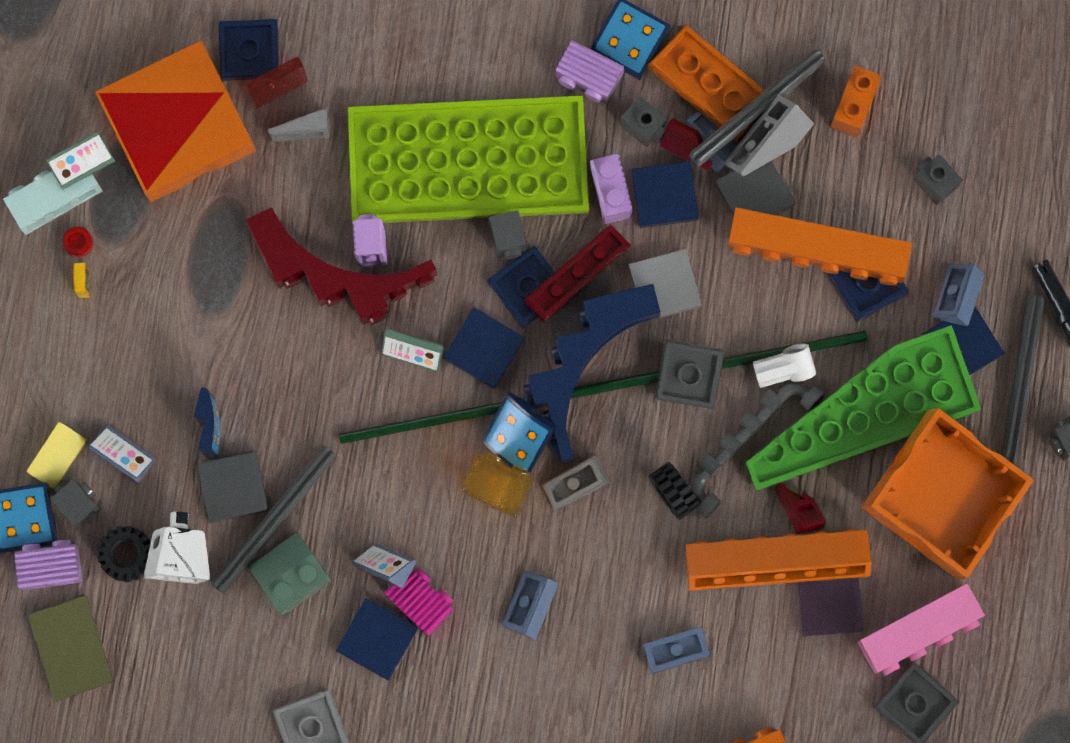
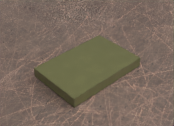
M86 595L28 614L54 701L57 702L114 682Z

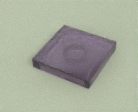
M859 577L798 582L803 637L864 632Z

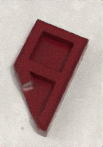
M673 118L668 123L660 147L692 162L689 158L690 152L700 145L703 140L698 130ZM709 158L699 167L708 170L712 167L713 163Z
M782 482L777 483L774 490L796 533L823 529L826 521L814 498L804 493L799 495L787 489L786 484Z

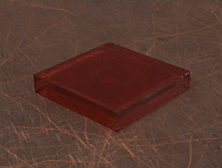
M295 57L248 82L246 87L256 109L307 83L308 79L299 57Z

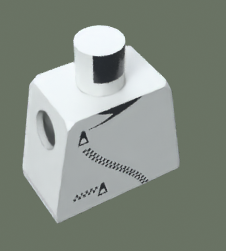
M171 512L170 527H163L153 532L144 578L199 584L210 580L205 533L200 530L188 529L189 513Z

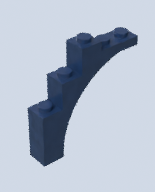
M653 284L583 301L584 309L579 310L583 328L589 327V330L556 338L557 347L551 348L555 365L561 364L562 367L528 376L529 384L524 385L528 403L534 402L535 409L547 406L548 410L543 411L544 418L557 425L554 430L555 439L550 440L554 458L560 456L561 464L573 461V454L566 430L567 414L572 394L582 372L597 352L611 339L639 323L660 317L661 311Z

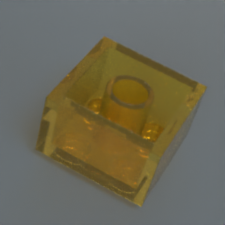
M486 452L485 456L477 453L462 484L463 493L518 519L533 488V479L529 476L530 472L516 465H513L512 469L501 463V458L489 452Z

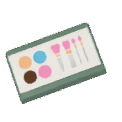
M95 132L46 159V162L64 190L112 164L115 160L100 133Z
M386 329L382 355L425 369L438 371L444 355V348L442 345Z

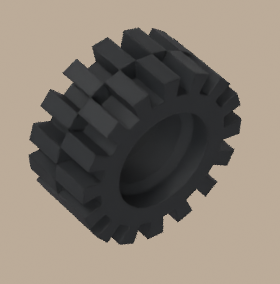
M667 462L649 475V479L661 499L664 500L666 506L670 508L677 519H682L700 506L689 485L686 484L684 478L681 477L678 470L670 462Z
M131 526L116 527V530L108 531V535L100 540L102 544L98 546L97 550L99 552V556H97L98 562H100L102 570L115 580L124 582L137 581L145 573L151 541L142 531ZM123 543H132L137 549L136 560L127 566L118 564L115 559L117 547Z

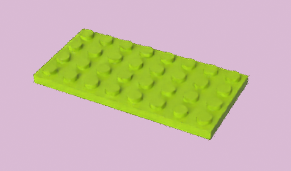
M583 96L348 107L352 222L358 220L359 216L373 214L376 215V218H382L383 223L489 218L517 210L520 216L589 213Z

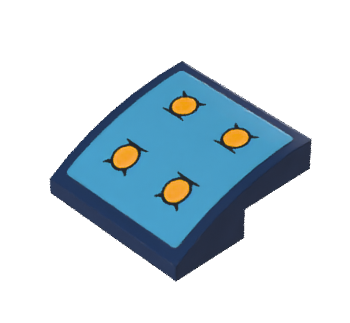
M617 0L596 37L591 50L624 66V72L641 80L648 69V64L655 57V53L670 30L671 25L627 0Z
M201 387L194 413L195 419L201 426H204L198 449L205 457L217 459L220 445L218 408L209 390Z
M508 391L482 442L501 460L528 478L557 425L533 412V405Z
M47 482L0 490V554L22 550L24 545L40 544L41 547L51 546L52 542L58 541L55 515L52 513L49 484Z

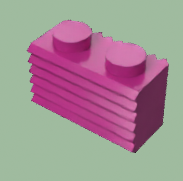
M418 567L415 571L412 569L403 588L392 584L384 594L429 637L454 611L450 606L453 600L441 588L435 592L428 585L431 579Z

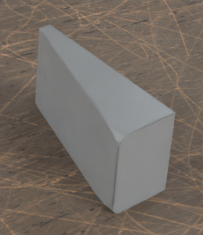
M327 109L315 111L268 129L271 141L329 138L330 129Z
M592 456L541 485L554 511L608 485L611 481L600 459L597 456Z

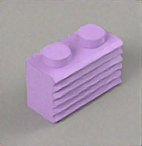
M571 40L555 70V77L559 79L558 82L562 86L571 90L577 87L585 92L584 95L588 99L596 103H600L601 100L608 103L624 73V66Z
M614 154L591 160L590 170L604 224L629 219L632 215L633 207L629 200L630 195H628L626 179L622 172L623 167H621L620 156Z
M373 214L359 216L358 220L352 222L354 254L360 267L388 265L386 236L382 218H376V215Z
M70 540L52 542L53 547L41 548L40 544L22 546L23 551L14 553L18 588L29 590L82 583L79 546L71 544Z

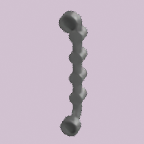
M791 383L782 387L777 393L770 389L759 401L763 407L756 414L750 410L740 420L739 424L743 428L735 436L729 432L721 439L718 445L722 450L715 457L710 453L707 454L699 462L698 467L701 471L693 481L692 492L700 505L697 511L705 519L722 502L714 493L708 496L705 494L704 485L708 480L720 471L723 465L742 448L743 444L751 436L758 432L764 422L776 413L791 395L801 396L800 404L806 410L811 411L825 395L817 386L810 389L800 383Z

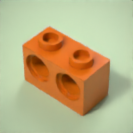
M854 66L830 128L858 138L881 81V75Z

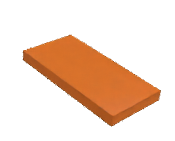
M686 24L647 66L651 72L718 128L723 126L765 91ZM758 119L733 138V140L737 143Z

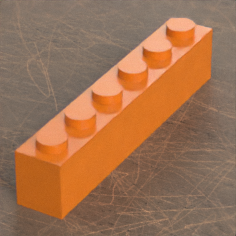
M736 207L727 248L733 249V253L737 255L750 256L751 253L762 255V259L771 262H779L780 259L792 261V265L801 268H808L809 265L821 267V271L826 273L838 274V271L849 272L850 276L856 279L867 280L869 276L879 278V282L882 284L896 286L897 282L903 283L906 278L912 243Z
M847 529L843 532L835 533L819 531L809 535L786 534L783 537L772 538L758 536L746 540L730 538L721 542L709 543L706 541H696L692 544H686L685 553L689 591L869 577L872 565L867 530L858 531L857 529Z

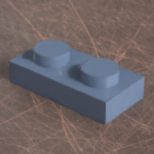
M701 626L643 644L652 674L710 656Z

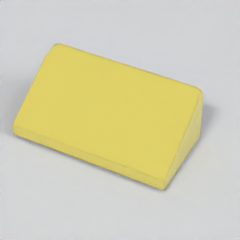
M58 422L26 472L42 483L47 482L49 487L54 490L87 442V439L63 423Z

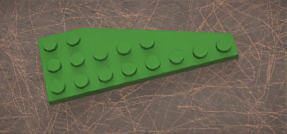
M952 325L893 345L749 458L745 464L754 490L763 489L908 437L928 410L939 408L954 420L981 411Z

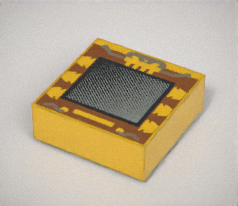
M74 263L73 265L74 292L79 298H90V271L85 263Z

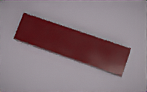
M610 224L527 296L524 303L545 323L626 252L631 245Z

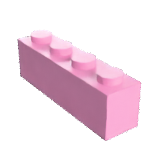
M967 583L861 639L857 643L874 674L882 671L884 676L901 668L898 663L899 661L909 657L912 662L926 655L925 648L929 645L936 643L939 648L954 640L952 633L961 628L964 633H967L980 626L978 619L984 617L985 614Z

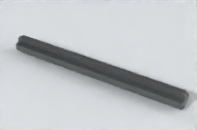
M813 50L693 149L689 155L690 160L696 166H701L758 119L778 95L784 97L823 65L825 57L819 50Z
M1030 295L1027 300L1001 455L1015 466H1017L1045 302L1044 297Z
M325 446L321 448L212 580L211 584L221 593L226 592L335 460L336 455L333 451Z

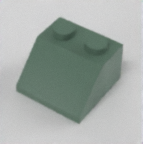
M298 532L248 566L265 594L282 616L332 582Z

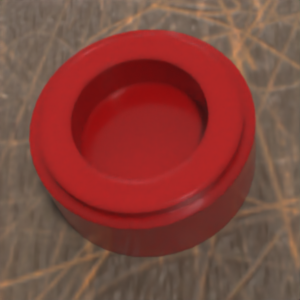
M83 227L70 228L65 232L62 240L66 252L76 258L88 255L94 244L91 234Z

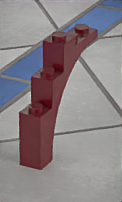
M272 207L245 220L278 288L283 286L286 289L291 288L301 282V277L306 276L320 306L327 304L328 307L340 303L344 299L343 296L348 294L363 325L368 322L370 325H374L386 318L385 314L390 312L386 303L387 300L397 301L408 294L407 290L415 286L419 289L433 283V278L438 276L431 259L406 272L396 274L371 275L343 270L327 264L302 248L282 226Z

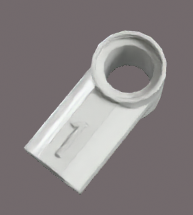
M804 343L790 346L783 350L781 354L753 362L760 388L787 380L794 382L804 381L816 375L809 345Z

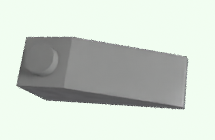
M778 95L723 164L738 174L745 176L796 147L814 123L797 104Z

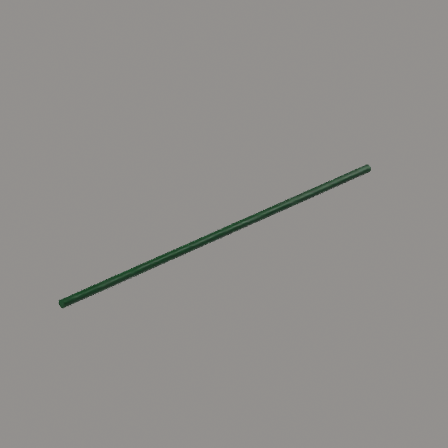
M866 331L804 342V344H808L810 352L867 341ZM793 345L723 358L722 369L751 364L754 361L781 354L783 350ZM659 371L575 387L571 399L658 382ZM502 402L339 434L340 444L496 414Z

